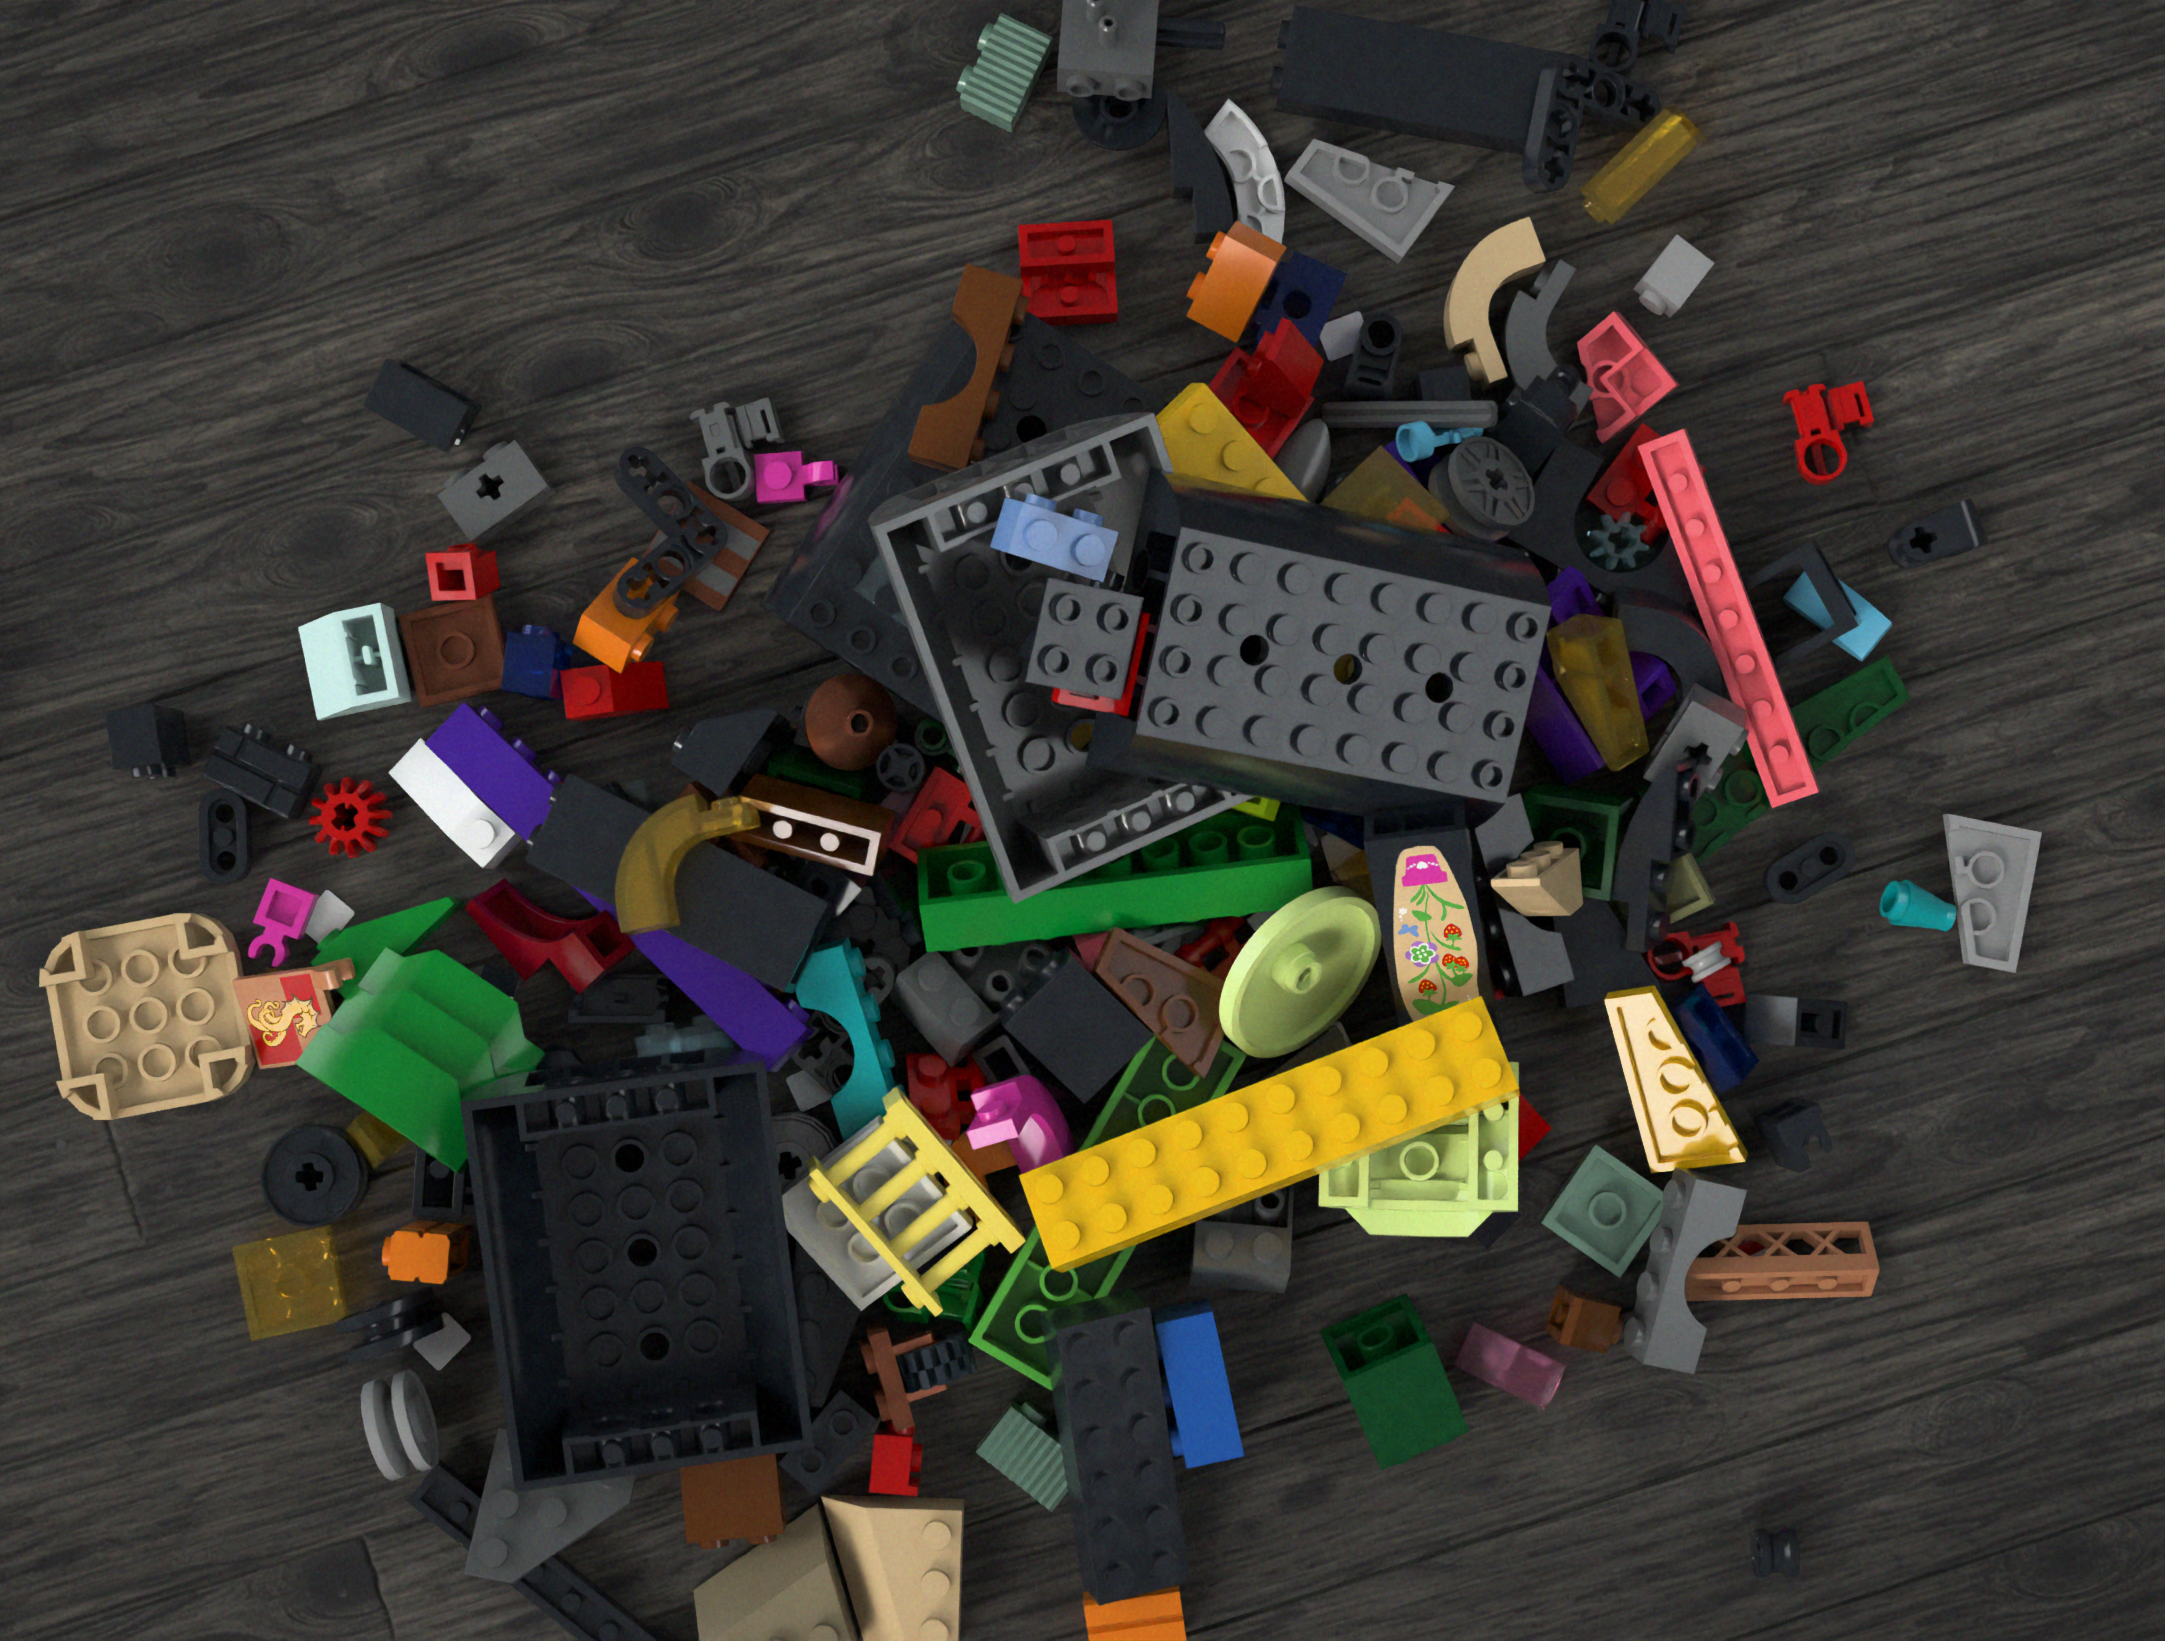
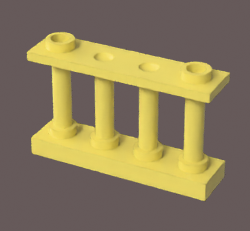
M896 1086L882 1098L887 1114L883 1117L885 1122L828 1170L813 1155L807 1160L808 1171L811 1176L807 1183L823 1203L826 1204L831 1199L905 1283L901 1286V1289L912 1304L918 1309L926 1305L936 1317L943 1311L938 1294L934 1291L990 1243L996 1246L1001 1242L1010 1253H1013L1026 1240L1020 1226ZM908 1135L919 1148L914 1153L916 1158L858 1205L841 1184L897 1137L902 1140ZM939 1171L950 1183L945 1188L947 1194L890 1241L872 1220L929 1173L933 1176ZM970 1206L981 1219L976 1223L978 1229L921 1276L903 1255L959 1208L965 1211Z

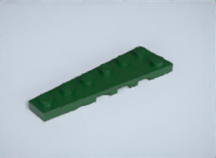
M1888 656L1881 657L1790 707L1813 772L1846 749L1851 742L1861 737L1910 698ZM1747 739L1735 756L1728 753L1720 765L1724 771L1712 793L1708 794L1703 791L1696 804L1693 805L1692 821L1696 824V837L1692 848L1689 850L1697 865L1727 843L1732 836L1747 824L1765 813L1771 806ZM1652 784L1634 793L1639 803Z

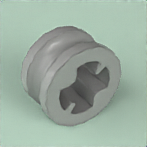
M1720 941L1682 961L1684 967H1690L1693 970L1691 979L1694 983L1732 962L1729 956L1724 957L1721 955L1720 948L1722 944Z

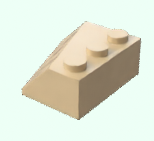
M822 1494V1502L863 1641H960L964 1499Z

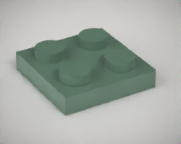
M1592 1143L1538 1221L1620 1278L1660 1220L1664 1206L1663 1191L1598 1145Z

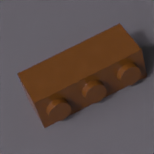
M755 773L739 795L732 839L873 876L887 853L895 810Z

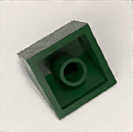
M1544 782L1537 783L1524 794V808L1534 840L1520 854L1534 849L1533 844L1544 841L1563 842V848H1579L1583 897L1610 901L1612 899L1614 875L1620 849L1631 821L1633 796Z

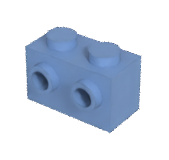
M1027 493L1025 502L1005 497L990 545L991 548L1104 582L1119 533L1102 527L1105 517L1075 508L1073 516L1069 517L1055 512L1058 502Z

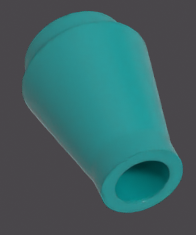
M1907 879L1901 882L1891 881L1884 889L1879 905L1881 916L1888 918L1889 923L1892 925L1931 928L1944 932L1953 926L1957 913L1955 905L1941 900Z

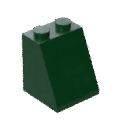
M1407 1293L1319 1331L1381 1471L1393 1465L1405 1463L1413 1456L1438 1445L1448 1444L1456 1437L1470 1432L1433 1341Z

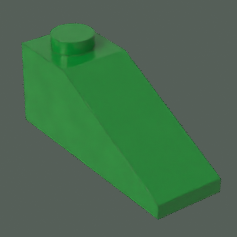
M446 897L346 928L342 932L336 928L318 943L316 948L320 953L310 963L313 966H319L339 959L352 958L357 976L353 979L342 980L343 986L336 988L346 999L355 985L360 983L385 947L403 957L410 956L457 912L464 903L459 897Z

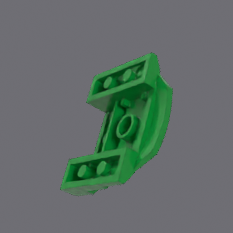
M385 947L327 1024H323L295 1064L461 1175L469 1164L460 1105L461 1100L470 1092L496 1080L517 1073L535 1071L546 1056V1053L524 1037L519 1004L438 949L403 957Z

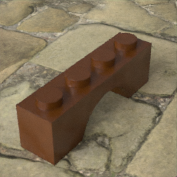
M966 263L951 311L953 320L969 334L977 349L975 371L967 386L955 397L938 404L922 405L908 450L910 461L953 473L982 460L987 439L979 436L985 418L993 421L996 415L1001 392L994 390L999 371L1009 372L1016 348L1015 344L1008 343L1014 324L1023 326L1030 303V297L1023 296V280Z

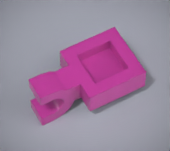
M802 451L754 455L757 502L760 504L807 501L806 487L839 484V467L834 465L833 460L813 462L805 465L804 453Z

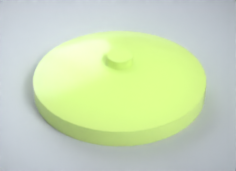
M1329 886L1305 893L1274 913L1245 944L1225 980L1220 998L1219 1017L1226 1036L1250 1056L1272 1058L1295 1051L1325 1032L1343 1015L1359 995L1376 963L1382 937L1376 909L1350 888Z

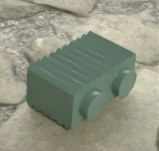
M1001 13L995 25L988 22L983 29L977 44V49L982 51L974 67L970 65L965 67L958 81L956 91L961 93L960 102L961 108L964 111L970 112L974 116H979L981 119L987 120L999 128H1004L1008 132H1013L1053 50V37Z
M1012 1400L980 1440L976 1453L1052 1512L1068 1492L1060 1438L1044 1425L1048 1417L1036 1406L1028 1401H1025L1020 1406Z

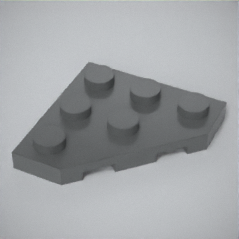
M498 1428L464 1574L505 1583H516L529 1574L531 1570L575 1543L612 1515H616L629 1506L637 1475L515 1493L507 1430Z

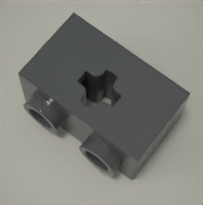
M516 440L510 444L503 441L490 448L483 455L485 460L483 463L470 472L468 469H463L452 475L444 483L446 489L437 495L469 541L477 544L478 547L485 545L557 493L526 449ZM493 481L500 485L498 489L501 496L496 500L489 496L491 490L488 485Z
M1694 683L1646 758L1643 778L1653 783L1668 764L1686 757L1697 758L1696 773L1700 777V789L1696 800L1693 802V805H1695L1703 791L1711 794L1717 786L1724 771L1720 765L1728 753L1735 756L1745 743L1749 734V730L1745 729L1746 710ZM1700 742L1706 744V745H1701V746L1698 748L1697 751H1696L1695 749H1693V748H1696L1697 746H1699Z

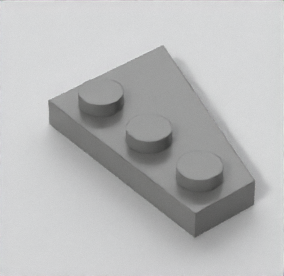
M1316 139L1312 140L1287 173L1284 180L1285 183L1397 264L1400 263L1455 187L1441 181L1438 184L1419 179L1414 177V172L1399 167L1397 170H1393L1369 162L1367 156Z
M1943 814L1963 963L2016 973L2042 832L1957 815Z

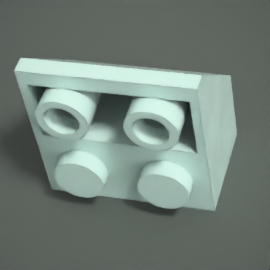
M376 603L333 612L298 627L317 720L320 721L412 701L393 608L382 603Z

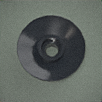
M1153 76L1151 99L1140 98L1134 101H1125L1109 95L1072 96V117L1079 132L1094 145L1107 150L1126 151L1146 144L1158 133L1165 119L1166 99L1161 85ZM1115 110H1121L1127 116L1115 118L1110 113Z

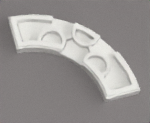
M1228 99L1204 130V133L1210 141L1216 157L1230 178L1237 204V221L1282 244L1285 199L1280 172H1278L1274 158L1268 148V143L1259 129L1237 105Z

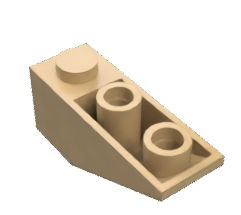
M1544 841L1533 844L1534 849L1520 854L1518 860L1508 863L1506 869L1491 879L1492 888L1523 916L1572 915L1583 905L1579 848H1563V842Z

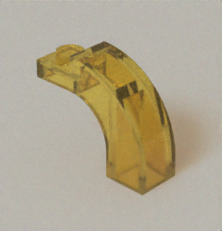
M692 794L670 802L651 815L631 838L618 868L615 902L621 933L634 936L679 926L680 920L674 894V879L682 858L692 847L706 839L761 827L757 807L748 802L742 803L741 797H731L712 802V810L708 811L706 800L696 794Z

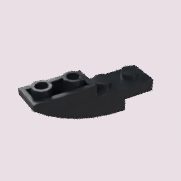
M1686 757L1668 764L1646 792L1628 826L1619 853L1612 891V900L1629 903L1626 950L1645 953L1662 944L1668 935L1670 915L1666 912L1667 893L1671 890L1674 881V869L1670 862L1688 854L1696 837V824L1692 821L1693 802L1696 800L1700 789V777L1696 773L1697 758Z

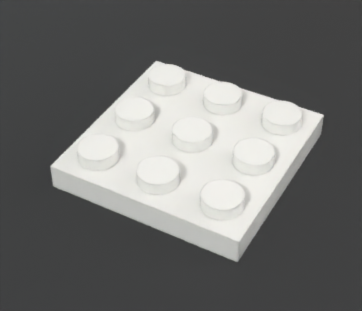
M880 1115L822 1158L820 1162L828 1170L885 1121ZM897 1137L845 1180L841 1186L860 1205L916 1157L903 1140ZM807 1170L781 1190L786 1229L862 1311L902 1281V1278L831 1199L825 1204L815 1195L807 1183V1180L811 1178ZM928 1173L872 1221L891 1241L946 1195L947 1192L935 1176ZM959 1208L903 1256L917 1270L972 1228L973 1219L966 1211H962Z

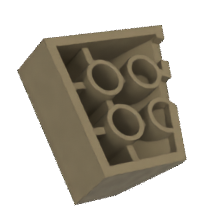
M818 1502L790 1522L784 1533L777 1535L776 1541L759 1544L693 1590L699 1641L859 1640Z

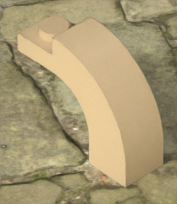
M1530 217L1505 225L1479 242L1464 260L1447 294L1443 320L1445 340L1449 354L1467 347L1469 353L1464 355L1467 371L1472 381H1480L1483 391L1501 385L1508 377L1489 326L1488 310L1492 295L1506 283L1538 272L1546 262Z

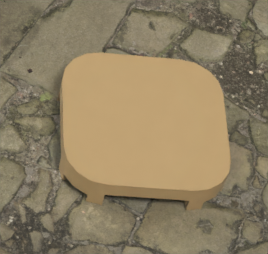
M173 913L167 916L87 931H77L62 937V941L51 951L45 967L40 968L39 987H46L63 1079L62 1081H56L62 1098H67L80 1112L93 1117V1120H114L218 1100L235 1093L249 1079L256 1063V1056L232 980L244 976L242 963L234 936L221 921L203 913Z

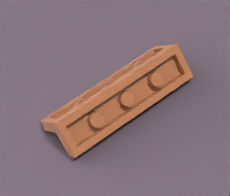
M1830 1222L1737 1225L1734 1237L1721 1239L1711 1244L1720 1250L1715 1257L1694 1259L1685 1280L1686 1301L1871 1296L1880 1267L1869 1223ZM1838 1238H1858L1862 1254H1845L1832 1244ZM1802 1239L1816 1249L1810 1255H1797L1785 1247V1245L1790 1240ZM1742 1241H1756L1768 1250L1763 1256L1750 1257L1738 1249L1737 1246Z

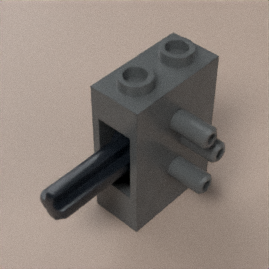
M1063 0L1057 66V92H1067L1075 97H1089L1093 94L1109 95L1125 101H1134L1140 98L1151 99L1155 46L1221 50L1225 44V24L1220 21L1158 17L1159 0Z

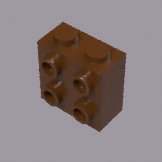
M781 1453L679 1468L686 1543L700 1542L701 1549H716L729 1545V1539L748 1538L749 1544H765L776 1541L777 1535L783 1534L788 1525L783 1468L778 1464L782 1458Z

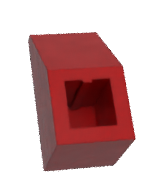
M1282 317L1274 333L1265 330L1244 373V377L1251 379L1245 397L1297 419L1308 401L1324 360L1292 321Z

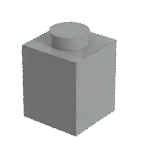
M1676 234L1633 290L1641 295L1639 300L1648 310L1657 315L1665 313L1668 317H1671L1687 300L1714 265V262Z

